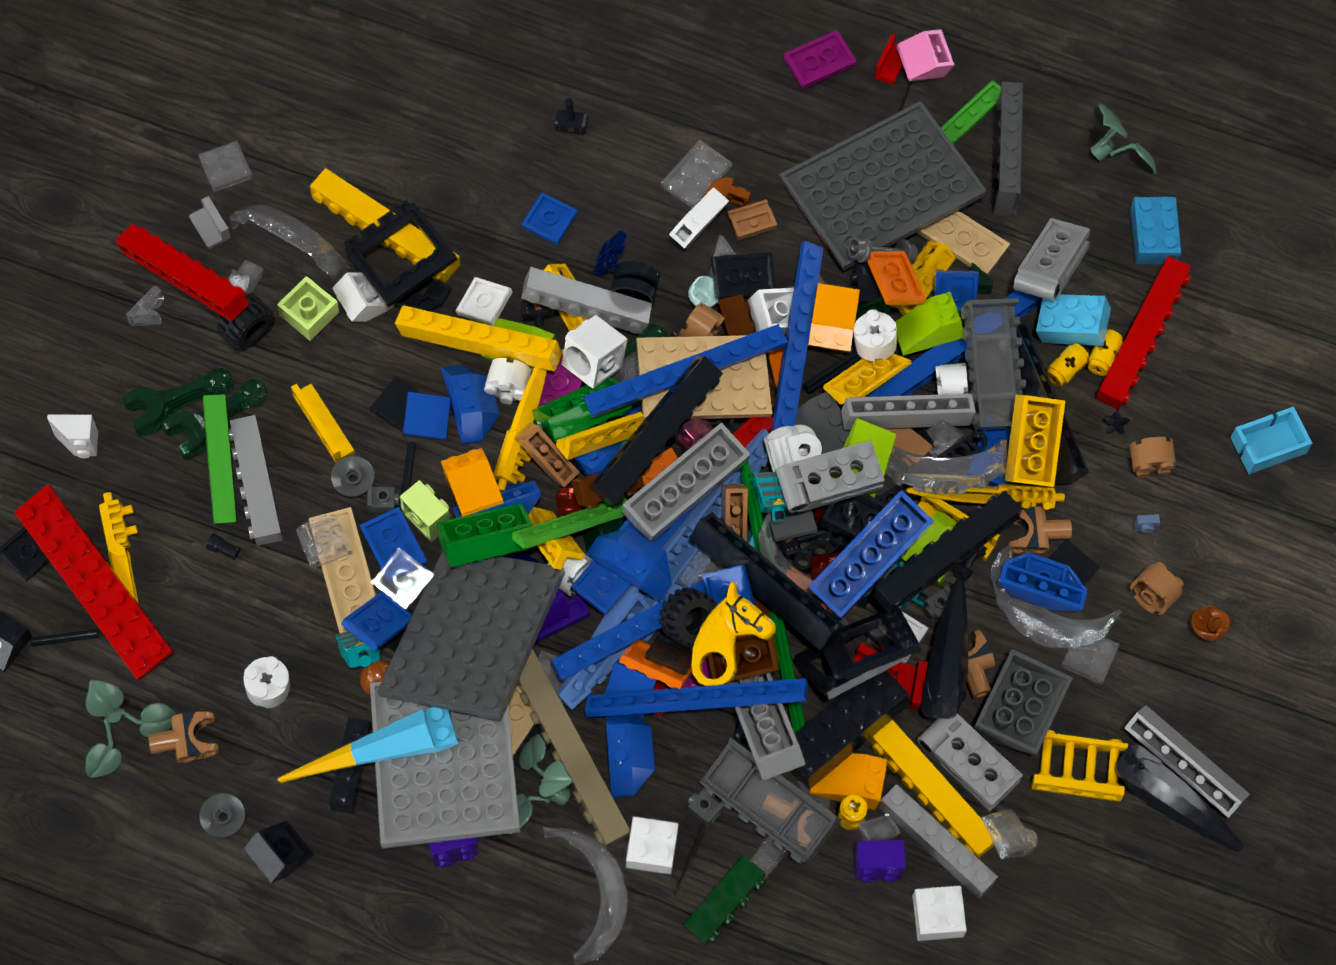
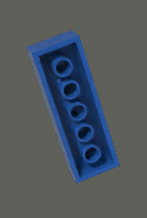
M901 490L811 583L809 588L843 619L874 587L875 583L934 524V520Z

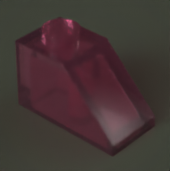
M698 416L682 426L678 440L689 450L712 431L713 428L707 420H702Z

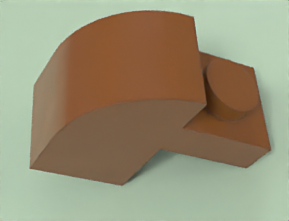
M725 177L713 181L705 195L714 187L729 200L728 203L744 207L750 203L751 192L742 187H734V179ZM725 207L721 210V212L718 215L722 216Z

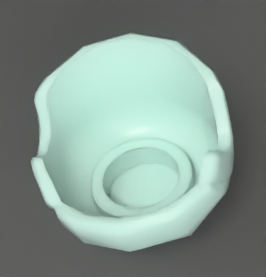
M700 276L689 288L688 297L695 306L703 302L712 308L718 303L719 299H715L713 278Z

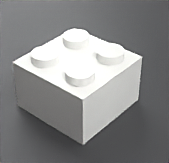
M633 817L626 868L671 874L678 823Z
M961 886L915 889L913 905L918 941L964 937L966 923Z

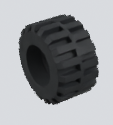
M254 293L245 295L249 305L232 322L221 316L217 324L218 333L236 350L247 349L258 342L266 334L274 320V311Z
M684 587L682 590H675L674 595L670 594L667 596L668 601L663 602L664 608L659 613L662 615L659 622L663 625L661 629L668 638L683 646L693 648L700 628L711 611L716 607L717 602L709 595L694 588ZM695 608L694 620L685 627L687 614Z

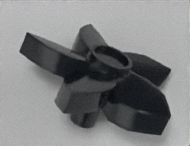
M1119 410L1114 413V417H1104L1109 424L1107 433H1112L1117 429L1119 433L1124 434L1123 425L1130 421L1129 418H1121Z

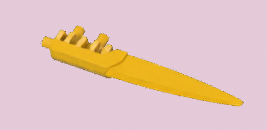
M534 367L511 428L506 432L493 474L495 479L499 481L498 488L500 492L505 491L507 484L516 485L517 481L523 482L525 479V475L517 471L518 466H523L524 463L520 459L529 462L531 456L524 451V448L517 442L515 437L529 423L533 424L535 418L532 410L539 405L547 373L546 369Z
M1000 484L998 487L930 486L906 489L908 493L920 496L987 504L994 494L1000 495L1006 491L1025 509L1036 507V505L1043 507L1045 510L1054 509L1056 502H1064L1065 494L1056 493L1055 488L1035 485Z
M107 492L103 494L104 503L99 505V511L111 568L138 603L130 553L125 549L131 547L128 536L137 534L138 529L136 525L125 527L126 522L123 517L124 515L134 513L132 505L122 507V503L118 499L113 500L112 493Z

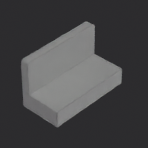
M208 196L201 200L203 208L190 214L189 218L207 248L210 249L231 237L227 225Z

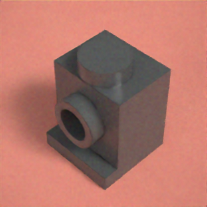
M368 485L367 506L369 514H384L395 509V506H399V493H395V487H373Z
M948 585L928 598L924 604L926 615L930 619L933 618L936 623L940 622L951 592ZM941 601L943 606L938 605V602Z
M704 790L700 794L695 792L688 800L690 804L688 812L708 829L723 813L724 805L718 803ZM705 802L708 807L702 808L700 804Z

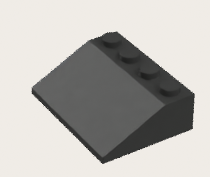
M824 392L810 399L797 410L795 425H806L815 432L822 446L821 454L843 448L851 430H844L841 410L831 395ZM815 480L809 481L813 485L818 484Z
M1012 649L975 724L974 730L992 743L1037 755L1073 677Z

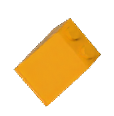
M818 283L808 346L850 353L860 290Z
M482 448L441 461L446 483L462 516L504 503Z
M851 754L813 786L809 794L842 802L848 795H858L866 801L867 809L875 810L881 800L888 760L867 754Z

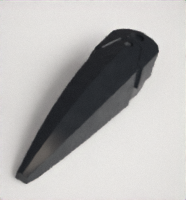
M955 580L935 636L921 701V711L928 718H954L966 697L968 623L966 592L963 580Z
M1133 744L1125 750L1117 762L1116 772L1133 795L1147 802L1148 806L1187 828L1231 850L1240 852L1244 845L1227 824L1193 789L1169 770L1161 760L1140 745Z

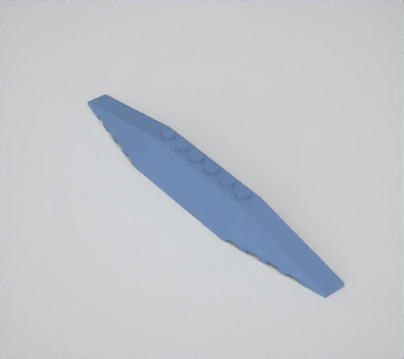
M762 429L745 447L751 454L749 465L750 470L754 474L759 473L769 460L764 443L765 436L769 434L766 429ZM740 468L722 484H742L740 475L742 469ZM722 484L696 506L662 547L667 554L672 585L660 602L668 599L667 596L670 594L674 595L675 590L690 587L712 559L709 554L690 539V536L699 520L713 512L721 519ZM631 584L603 617L591 639L660 602ZM656 630L639 640L647 642ZM631 644L567 677L557 693L558 697L569 709L575 708L592 692L591 689L596 684H601L606 679V675L613 670L615 662L620 660L621 655Z

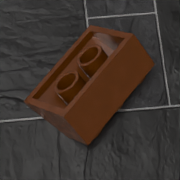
M751 634L736 637L737 672L731 682L779 671V649L775 634L768 640ZM720 653L709 654L708 661L712 679H718L726 671V659Z

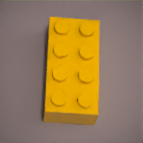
M1027 395L1015 396L1004 481L1054 487L1065 408L1064 400Z

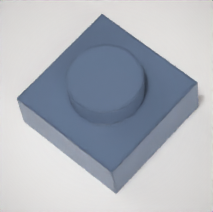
M1159 514L1138 515L1134 522L1135 532L1152 533L1157 530L1160 524Z

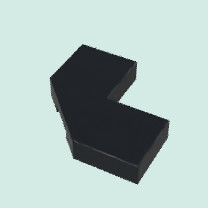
M432 279L424 295L412 291L397 301L395 308L401 310L403 305L426 311L441 308L451 293L452 286Z

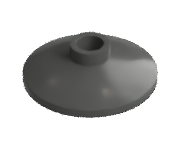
M348 456L339 460L331 472L333 487L337 492L347 497H357L365 494L368 491V485H373L375 479L372 465L366 459L358 456ZM356 477L357 481L351 482L350 478Z
M220 793L213 795L204 802L200 809L199 819L201 826L205 832L213 837H230L236 834L244 824V806L237 797L231 794ZM221 815L228 816L225 821H220L219 818Z

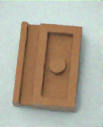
M767 199L728 211L727 215L738 241L777 229V223Z

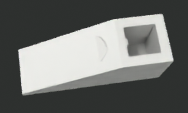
M713 187L677 224L669 235L683 248L689 249L727 205L729 200Z

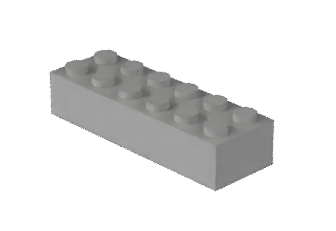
M721 422L626 501L622 506L621 512L644 538L653 542L749 461L751 454Z
M767 673L733 681L729 684L773 681L771 674ZM782 703L735 707L763 781L806 765Z

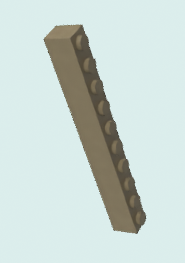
M532 649L517 682L522 692L519 695L524 705H529L532 713H530V716L535 725H540L543 731L540 734L545 744H550L553 750L551 752L553 760L562 762L573 779L571 783L574 792H572L577 804L581 803L585 809L583 812L584 818L588 824H593L596 830L593 833L599 844L603 843L604 847L607 848L628 837L631 831Z

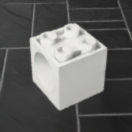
M597 315L589 320L586 319L581 326L567 333L561 365L592 389L622 368L628 339Z

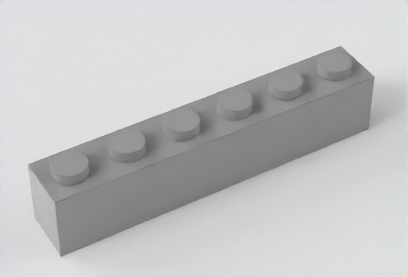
M530 267L527 273L521 299L531 303L544 305L571 315L587 319L597 315L611 327H617L643 335L649 324L652 303L533 267Z
M972 394L846 398L841 410L844 430H851L856 418L882 428L969 426L976 412Z
M256 416L230 420L231 428L228 429L229 440L235 443V448H231L234 461L238 460L239 462L236 473L238 480L243 481V487H240L242 500H247L248 506L244 507L246 520L251 519L252 526L248 527L250 539H255L257 546L282 541Z
M1147 705L1139 710L1126 725L1125 729L1228 818L1250 795Z
M897 784L881 799L879 808L979 900L995 884L998 876Z

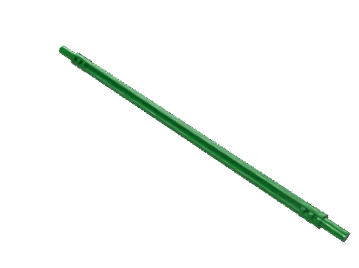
M748 461L741 467L742 472L740 475L742 484L748 488L747 509L756 550L772 563L762 512L760 511L752 485L754 473L750 470ZM768 606L771 620L776 624L775 635L779 649V664L783 680L796 679L784 619L779 617ZM801 702L788 703L794 734L806 725Z

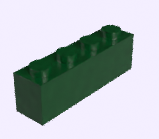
M743 855L685 922L684 927L705 946L709 942L713 944L720 936L719 930L723 925L728 926L736 917L734 915L735 911L739 907L743 909L751 899L749 895L754 889L758 891L765 884V872Z

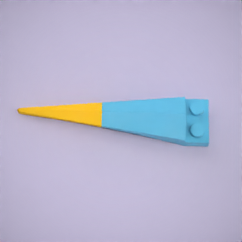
M436 707L427 710L423 708L289 772L277 780L282 783L376 761L436 753L459 745L450 710Z

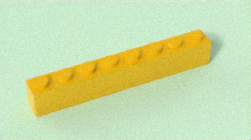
M326 168L310 185L312 198L316 202L324 203L334 214L342 215L349 224L357 225L362 230L373 222L378 227L377 219L390 211ZM410 223L380 243L384 247H390L395 250L399 257L412 261L414 266L422 258H427L433 254V251L436 249L424 233ZM454 253L458 260L432 278L446 283L460 266L459 255Z
M404 305L395 321V325L404 337L494 358H507V361L513 362L518 360L526 365L550 371H556L562 357L561 348L556 340Z
M893 720L868 740L872 744L873 751L878 756L882 755L884 759L888 760V768L893 773L897 772L900 775L903 785L908 790L912 789L916 793L919 803L924 807L927 806L932 811V817L937 822L942 823L947 828V831L978 859L996 845L999 838Z

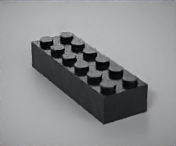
M886 670L845 691L795 733L806 765L791 771L810 790L910 705L909 693Z

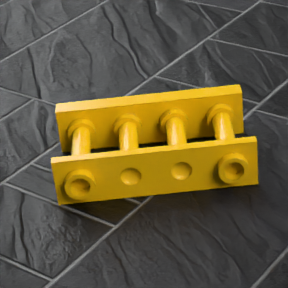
M1048 730L1042 742L1041 771L1038 774H1034L1031 789L1119 802L1122 800L1125 787L1119 786L1117 783L1116 765L1119 760V754H1123L1128 748L1127 743H1122L1118 739L1105 741L1055 734V731ZM1052 745L1065 746L1063 776L1052 777L1049 774ZM1074 748L1088 750L1086 775L1083 781L1074 780L1072 777ZM1097 751L1110 753L1108 782L1105 784L1096 783V780H1094Z

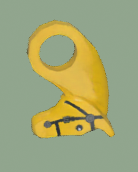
M736 582L730 583L727 597L706 618L693 646L692 673L697 681L705 686L725 685L733 680L737 672L735 640L737 636L751 634L768 640L776 631V624L768 616L737 593ZM711 653L722 654L727 662L725 673L718 679H708L702 672L703 660Z

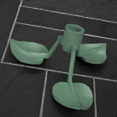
M1100 102L1098 107L1104 115L1103 125L1111 128L1100 141L1090 148L1091 152L1101 161L1109 154L1113 156L1116 153L1132 148L1152 167L1155 176L1157 174L1155 162L1150 153L1139 143H1132L1116 150L1113 149L1115 144L1111 138L1117 132L1125 138L1128 137V134L1119 118Z
M90 680L86 708L91 715L103 716L105 718L103 722L106 725L109 744L107 746L104 743H98L89 751L85 763V771L88 777L95 778L114 772L121 763V752L117 748H112L113 739L110 723L118 722L121 716L124 715L136 724H141L140 733L148 737V734L168 731L172 726L171 717L177 715L176 711L163 703H152L142 711L141 720L136 719L124 709H120L119 706L123 702V693L117 686L105 681Z
M535 734L525 744L519 756V764L524 770H529L533 766V769L544 778L541 780L542 783L539 788V793L543 797L529 796L526 798L524 794L517 796L520 828L531 816V801L549 803L551 800L559 805H564L570 797V790L566 787L573 782V779L562 762H553L547 767L545 772L537 766V763L544 758L546 751L545 741L540 734Z

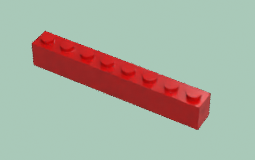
M132 223L115 240L124 255L231 322L249 305L245 297L246 292L237 285L235 287L227 278H220L211 268L207 270L198 260H191L185 252H178L172 244H165L157 235L152 236L144 227L139 228Z
M1170 256L1166 258L1098 391L1096 400L1117 410L1120 409L1122 404H1127L1131 393L1128 391L1130 387L1135 388L1140 378L1137 375L1139 369L1144 371L1149 360L1146 356L1148 352L1153 353L1157 342L1154 340L1156 336L1161 337L1166 327L1163 322L1165 319L1169 320L1174 311V308L1171 307L1172 304L1179 302L1183 293L1180 289L1182 285L1186 287L1191 278V275L1188 274L1191 266Z

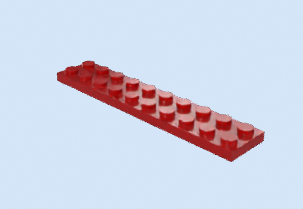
M47 484L14 512L137 680L143 679L174 653L50 485Z

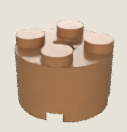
M700 302V305L698 304L688 317L685 325L686 329L682 328L678 337L717 336L725 318L714 309Z
M1150 437L1141 439L1142 444L1136 445L1135 441L1129 445L1133 472L1136 473L1137 477L1149 476L1150 472H1158V475H1167L1171 473L1170 469L1176 466L1172 438L1166 441V437Z
M1156 562L1149 565L1131 583L1130 589L1131 591L1134 589L1136 593L1134 598L1140 606L1148 612L1153 613L1157 611L1159 612L1158 615H1162L1182 595L1184 584L1179 577L1174 576L1168 571L1163 563Z

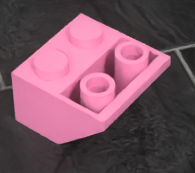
M942 30L924 31L896 45L909 81L943 78L954 66Z

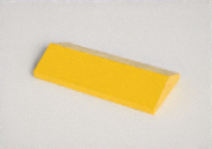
M894 353L885 360L881 358L875 359V361H868L862 358L823 385V389L842 405L846 398L865 397L911 365V360Z

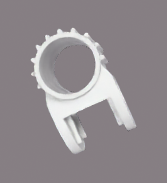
M799 424L780 427L770 432L764 438L773 472H776V469L782 465L817 456L822 452L821 443L816 437L815 432L806 425Z

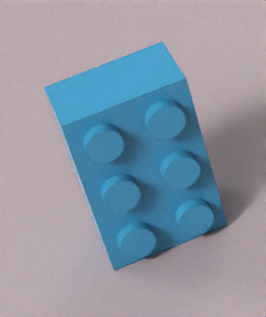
M1134 197L1130 213L1135 264H1164L1168 256L1179 260L1181 245L1176 197Z

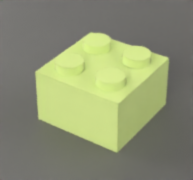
M307 276L277 304L279 316L309 341L339 313L338 302Z
M419 480L400 496L401 509L404 516L432 543L439 537L437 522L450 520V508L443 499L438 500L436 498L434 490L428 484L424 485Z

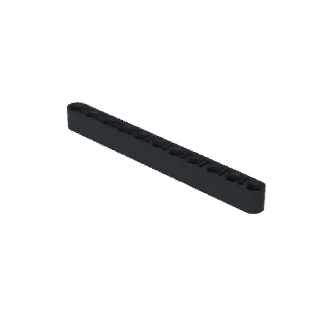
M980 431L971 433L880 495L877 499L886 503L887 500H892L905 488L938 486L985 452L988 443L987 436ZM978 441L982 446L976 447L972 442ZM962 453L965 458L959 459L955 454ZM943 464L947 466L948 469L940 470L938 468V465ZM926 476L931 481L923 482L920 478ZM906 494L913 501L922 497L916 494ZM828 531L800 550L794 557V571L801 576L808 575L842 552L844 548L837 545L833 537L839 535ZM824 548L827 552L819 554L816 552V549ZM807 560L809 565L801 566L798 561Z

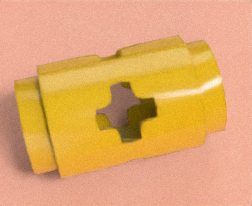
M1107 329L1104 346L1094 345L1087 362L1089 371L1099 376H1106L1123 344V337L1118 332Z
M1077 343L1069 345L1047 367L1046 373L1050 382L1057 387L1066 385L1087 364L1089 359L1088 352Z
M848 795L842 800L838 817L842 820L839 824L844 829L856 830L863 825L867 813L866 801L858 795Z

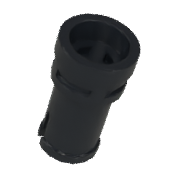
M215 533L210 536L206 544V549L215 553L219 552L232 558V560L238 557L241 549L224 541V538Z

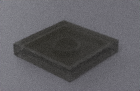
M658 634L647 650L645 658L686 675L692 666L693 648L683 646L668 637Z

